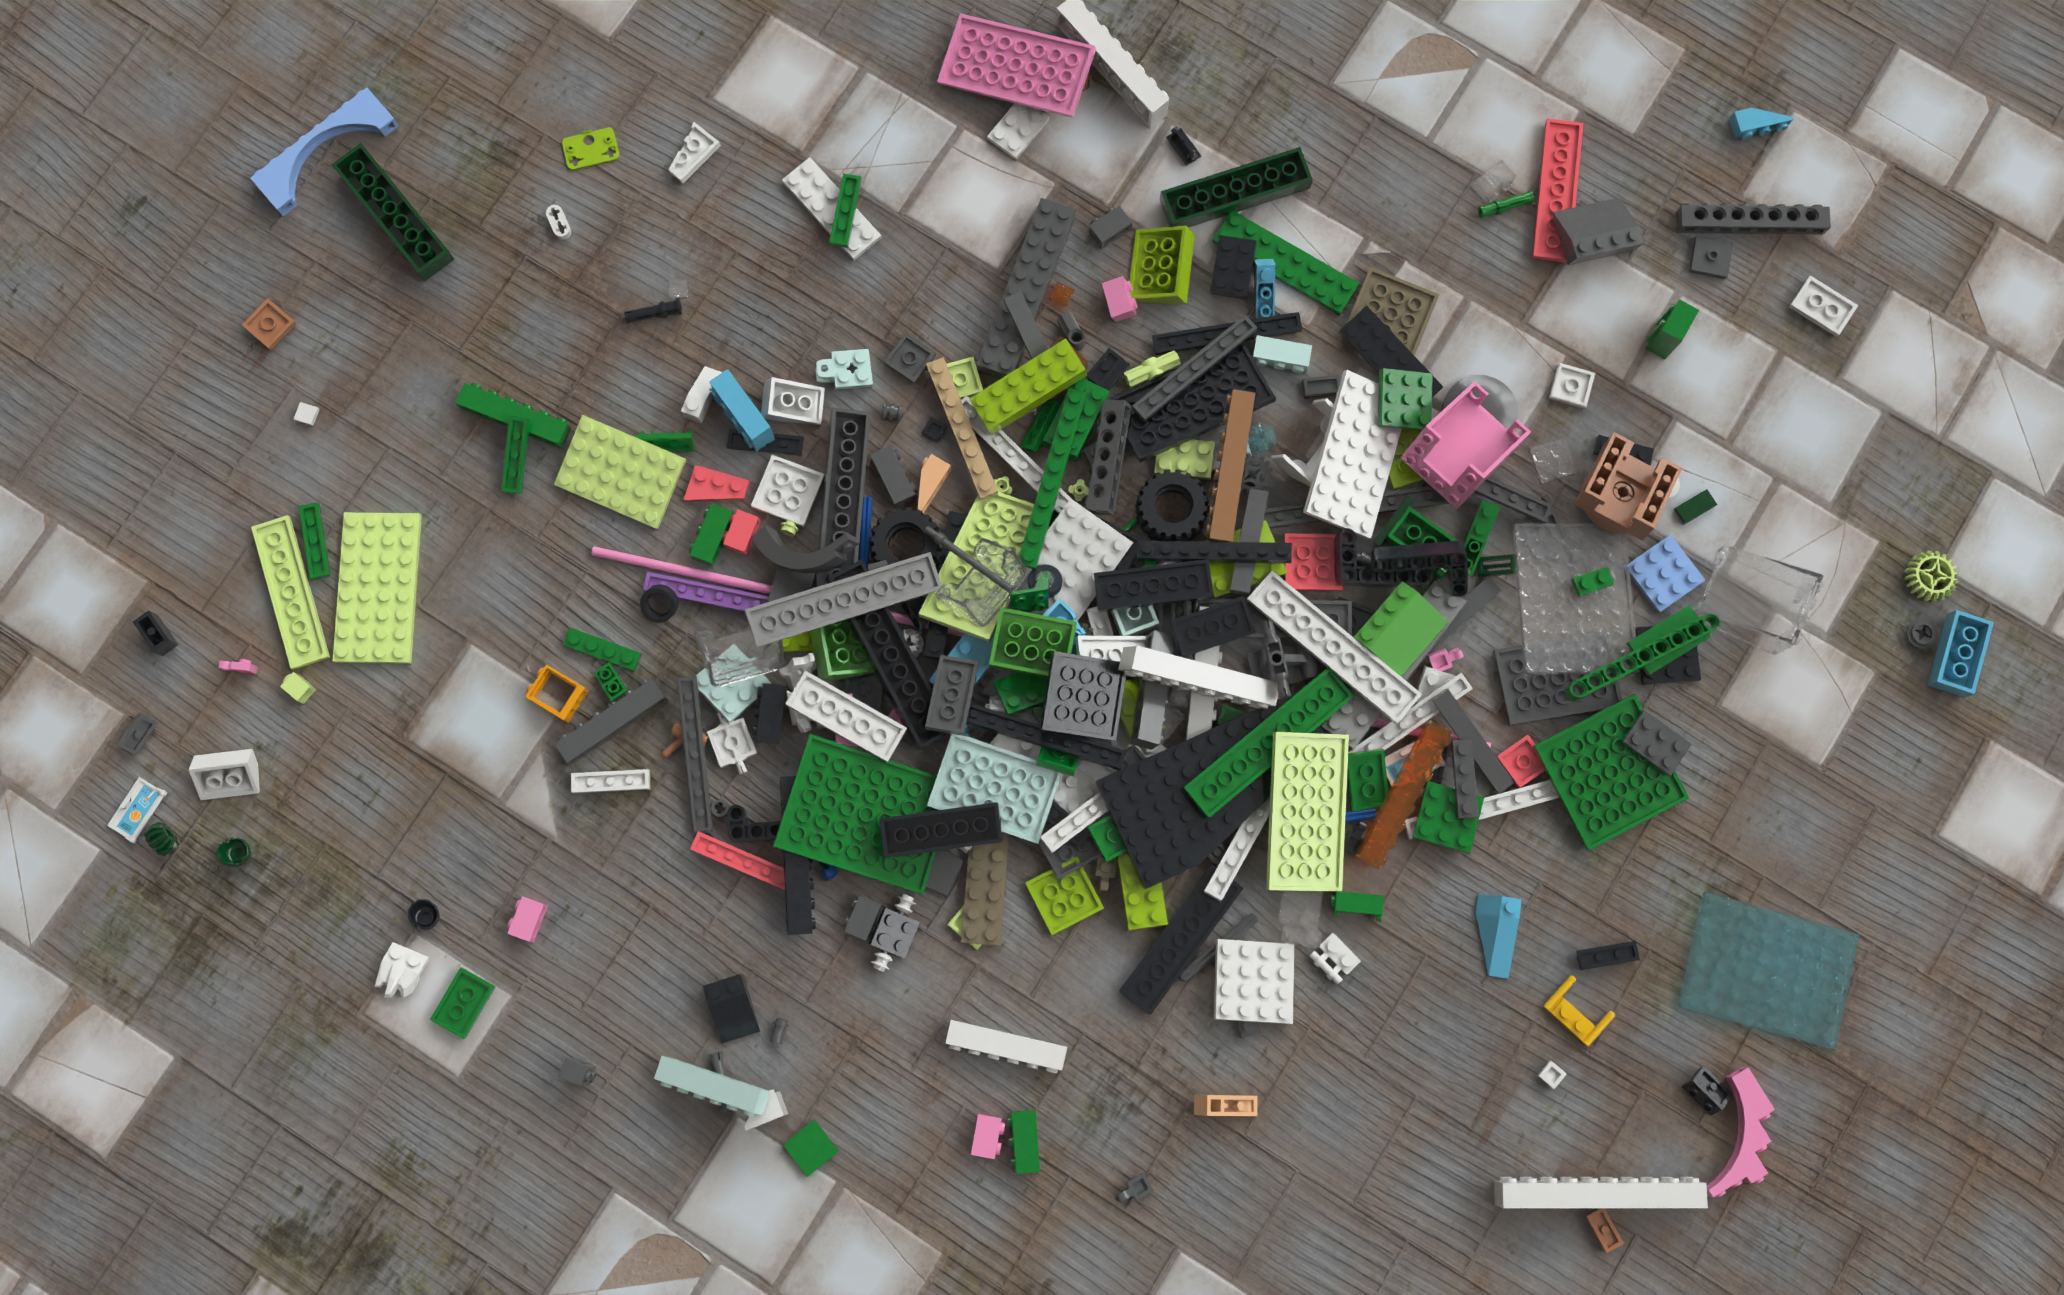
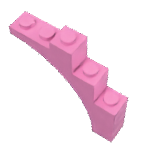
M1741 1067L1725 1077L1733 1092L1737 1106L1738 1132L1734 1150L1728 1163L1721 1173L1707 1185V1196L1719 1198L1726 1193L1725 1190L1729 1187L1734 1188L1742 1184V1179L1745 1183L1758 1184L1764 1180L1763 1176L1768 1174L1755 1151L1757 1153L1762 1152L1767 1148V1144L1772 1142L1759 1120L1763 1121L1771 1116L1770 1113L1775 1109L1749 1067Z

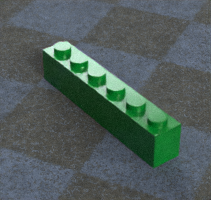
M464 383L455 402L460 409L506 427L509 424V416L530 418L528 436L561 449L571 431L570 426L567 424L568 421L560 417L552 418L549 413L543 410L537 412L533 410L532 406L525 403L522 405L517 404L516 400L507 396L504 399L499 397L497 392L492 390L484 391L481 386L475 383L471 385Z

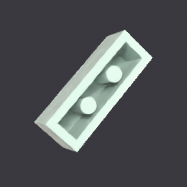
M1257 335L1252 357L1257 366L1265 367L1268 365L1273 366L1277 370L1290 369L1294 373L1307 372L1312 345Z

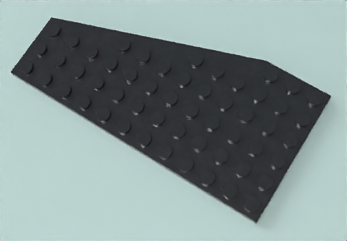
M1300 690L1291 693L1290 697L1278 699L1276 706H1268V709H1255L1125 767L1121 771L1114 772L1095 781L1144 890L1199 865L1270 797L1271 767L1208 819L1184 791L1183 787ZM1322 725L1311 732L1325 734Z

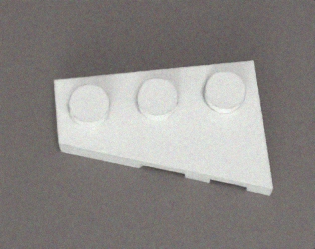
M695 122L691 126L692 130L689 136H686L681 151H678L669 168L670 174L681 183H684L721 146L718 140Z

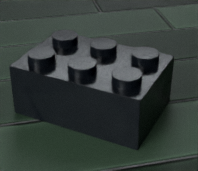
M1219 235L1210 289L1212 295L1248 300L1257 240Z

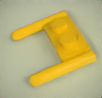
M1570 975L1543 1007L1574 1036L1581 1040L1585 1046L1589 1047L1613 1020L1615 1013L1609 1011L1594 1026L1562 997L1576 982V978Z

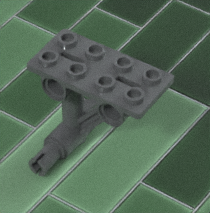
M1273 620L1261 622L1265 637L1263 640L1264 649L1247 655L1251 676L1276 682L1279 699L1291 696L1288 685L1313 680L1328 668L1297 642L1282 647L1280 638L1276 636Z

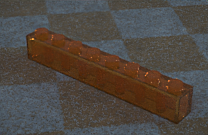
M1433 720L1426 721L1356 852L1355 858L1375 869L1385 865L1388 858L1386 857L1387 853L1396 845L1398 833H1401L1405 828L1407 816L1413 813L1416 799L1422 796L1425 782H1428L1433 775V767L1440 762L1444 747H1447L1451 742L1452 738L1450 736L1452 731Z

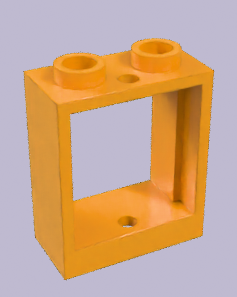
M546 664L545 667L538 671L536 676L538 678L534 684H530L527 688V695L525 697L569 723L589 690ZM552 674L575 688L561 712L537 699V696Z

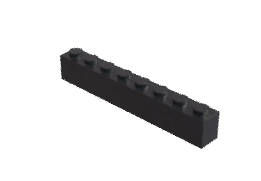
M795 776L780 777L781 819ZM783 850L787 935L812 934V930L816 929L815 918H812L811 911L815 909L814 898H811L810 891L814 890L813 878H810V870H813L812 859Z

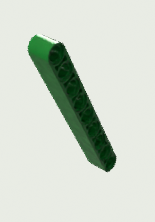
M1712 613L1706 614L1574 681L1565 690L1566 698L1571 702L1580 701L1700 640L1719 627L1720 620L1718 616ZM1705 621L1711 624V628L1705 624ZM1689 629L1694 631L1695 636L1689 633ZM1672 638H1676L1679 644H1675ZM1656 646L1662 649V653L1656 650ZM1639 654L1644 655L1646 661L1641 660ZM1622 664H1628L1629 670L1625 669ZM1606 671L1611 672L1613 678L1608 677ZM1589 679L1596 682V687L1590 684ZM1572 688L1578 689L1580 695H1576Z

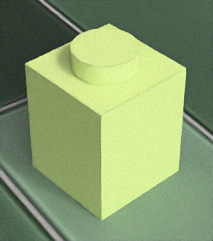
M295 672L287 675L280 686L302 704L317 690Z

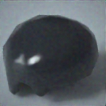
M428 899L417 900L408 909L409 922L420 931L430 930L437 925L440 919L439 910Z

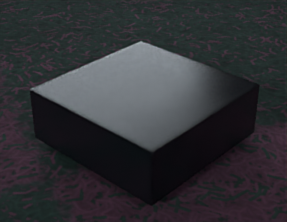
M931 417L921 433L938 444L947 430V426Z

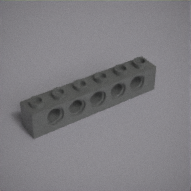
M1104 400L1103 406L1100 409L1101 421L1097 427L1098 439L1094 446L1095 457L1091 464L1092 475L1088 482V497L1085 500L1086 510L1092 514L1114 516L1132 408L1125 400ZM1113 436L1112 440L1108 442V439ZM1110 454L1109 458L1105 460V457ZM1107 472L1106 477L1102 479V475ZM1104 491L1103 495L1099 497L1100 492Z

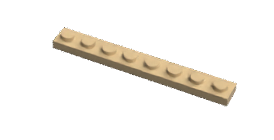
M944 357L926 363L980 500L998 494Z

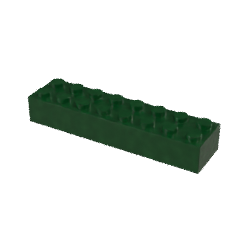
M362 143L331 164L424 281L454 260L448 249Z
M1301 147L1163 190L1160 193V203L1169 227H1192L1229 215V213L1234 211L1239 212L1310 189L1313 178Z

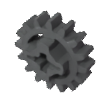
M1248 452L1245 458V470L1240 491L1246 488V492L1249 494L1250 489L1257 490L1259 488L1264 491L1263 485H1270L1267 479H1272V475L1268 473L1273 470L1267 467L1270 465V461L1264 462V455L1258 458V453L1251 456L1250 452ZM1249 461H1256L1259 464H1251ZM1249 470H1256V476L1249 475ZM1265 470L1264 478L1261 481L1260 473ZM1246 482H1253L1255 485H1248Z

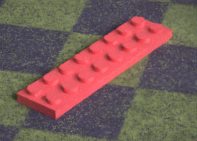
M1547 118L1545 121L1532 251L1533 259L1567 263L1552 213L1576 207L1584 123Z

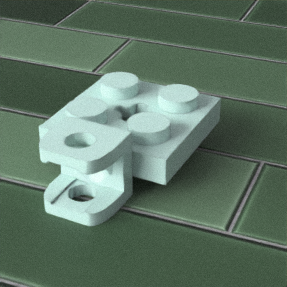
M869 349L831 352V359L819 360L816 363L817 382L834 383L835 390L873 386ZM850 365H853L857 368L854 371V373H851L850 370H847V368H849Z

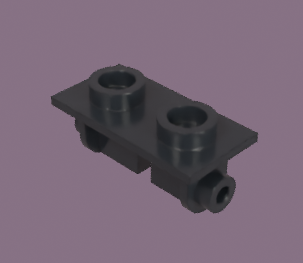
M1174 127L1171 130L1172 133L1166 137L1186 166L1202 157L1182 128Z

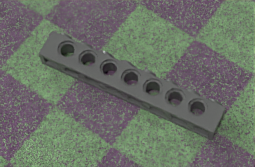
M1685 203L1676 211L1677 233L1824 235L1831 228L1830 207H1823L1820 204L1813 206H1804L1803 204L1786 206L1785 204L1767 206V204H1758L1756 206L1739 204L1736 206L1728 203L1712 205L1710 203L1693 205V203ZM1694 215L1699 216L1701 220L1696 219ZM1713 215L1717 216L1719 220H1716Z

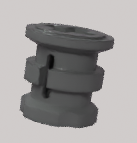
M885 401L882 420L889 418L891 421L897 419V422H900L903 405H888Z

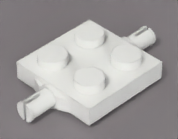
M717 713L721 724L715 729L707 731L718 763L721 768L736 764L740 775L743 772L746 773L747 770L743 761L756 755L757 751L745 719L740 718L729 724L724 717L722 718L720 713Z

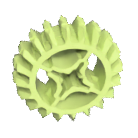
M1932 551L1921 552L1918 556L1912 557V561L1907 563L1909 568L1905 569L1904 572L1908 575L1905 576L1904 580L1909 581L1906 587H1912L1910 593L1916 592V598L1923 597L1924 601L1931 600V602L1941 601L1945 597L1952 594L1951 591L1956 589L1955 584L1959 580L1954 577H1957L1959 573L1954 572L1957 566H1951L1950 563L1953 559L1946 560V554L1940 556L1939 551L1934 553ZM1923 563H1929L1926 569H1920ZM1943 583L1940 590H1933L1936 584Z

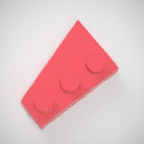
M695 465L684 502L696 500H744L750 481Z

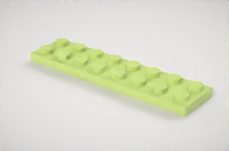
M286 515L252 526L251 529L290 668L294 670L330 658L291 517Z

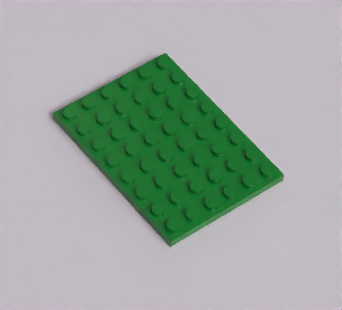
M809 734L773 847L923 895L936 851L884 858L879 818L937 811L938 809L927 806L937 776L891 760L887 763L875 755Z

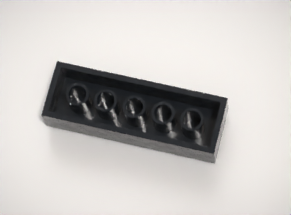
M998 802L879 818L884 858L1004 842Z

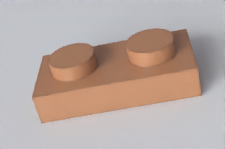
M1597 1208L1585 1215L1605 1253L1624 1244L1605 1208Z

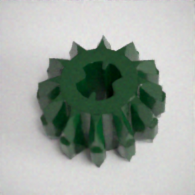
M157 822L151 825L144 833L145 841L148 842L152 850L156 851L158 855L165 856L170 854L179 845L174 832L165 823Z

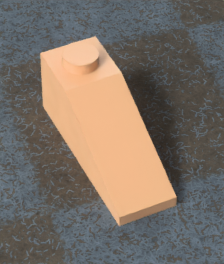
M933 454L929 458L926 457L921 464L918 509L923 511V514L951 472V465Z
M1194 1094V1115L1257 1116V1096Z

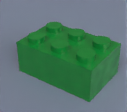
M1680 299L1675 305L1671 303L1669 308L1657 320L1656 328L1646 340L1648 345L1645 349L1666 359L1683 341L1699 309Z
M1410 506L1384 540L1390 546L1456 541L1454 537ZM1435 568L1427 569V570H1428V571L1430 572V574H1431V573L1435 570Z

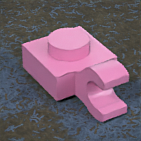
M1459 647L1447 652L1446 648L1427 655L1431 667L1440 671L1452 668V661L1464 657Z

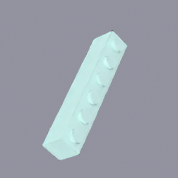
M661 1056L654 1077L655 1080L661 1081V1086L667 1088L676 1086V1091L685 1094H688L689 1091L693 1092V1097L703 1100L707 1097L710 1098V1103L720 1106L722 1103L727 1104V1109L734 1111L742 1109L744 1110L743 1114L755 1117V1114H764L771 1092L666 1056Z

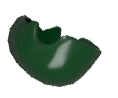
M234 837L229 841L221 842L216 851L219 861L229 867L243 865L248 861L251 854L250 845L244 839Z

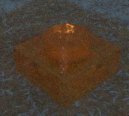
M1057 281L1049 300L1067 307L1074 289Z

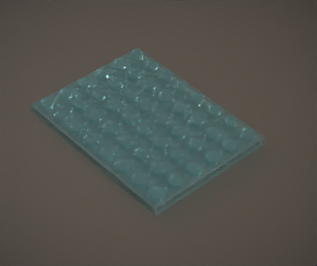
M1703 892L1678 1007L1836 1050L1860 934Z

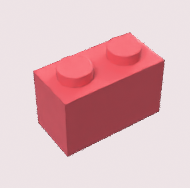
M737 509L736 514L731 516L729 531H725L722 541L725 548L747 556L753 542L751 536L757 533L761 523L759 517Z

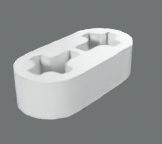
M551 205L546 210V216L554 234L561 240L569 238L571 228L563 210L558 205ZM554 211L557 212L558 220L553 216ZM558 225H562V226H563V228H564V233L561 234L560 228H559Z

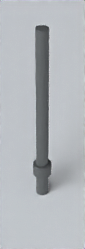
M929 526L925 528L924 532L933 538L934 542L939 546H944L1009 594L1014 591L1015 588L947 540V536L941 532H936Z

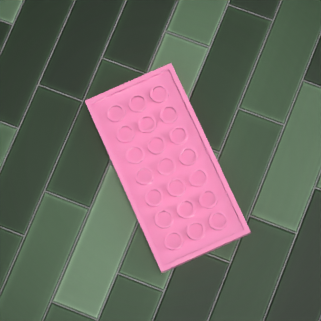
M960 13L937 82L940 85L1073 118L1096 52V47Z

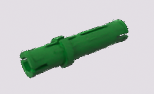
M1528 191L1500 201L1498 199L1494 200L1493 203L1478 207L1479 216L1484 218L1495 213L1498 215L1502 214V211L1533 203L1534 195L1532 191Z

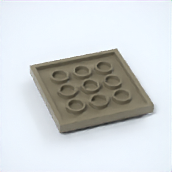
M1370 267L1347 323L1367 305L1415 356L1440 294Z

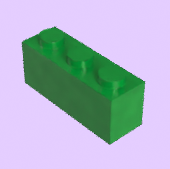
M712 503L710 508H706L703 516L705 520L702 525H699L696 532L697 539L695 542H692L689 548L690 557L693 560L714 567L724 543L722 541L725 531H729L731 526L729 522L732 514H734L733 511Z
M1036 1110L1012 1111V1116H1008L1009 1128H1013V1136L1010 1137V1149H1014L1015 1157H1011L1012 1169H1016V1174L1040 1172Z

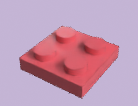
M1526 735L1496 756L1518 789L1545 771L1533 748L1535 743L1529 735Z

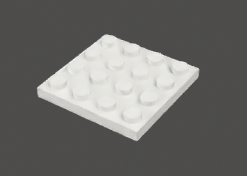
M1216 939L1214 1020L1293 1024L1294 944Z

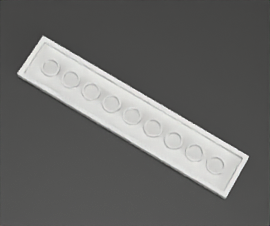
M1271 571L1247 598L1250 604L1268 619L1273 620L1274 624L1326 667H1329L1338 677L1396 725L1421 697L1422 694L1275 572Z

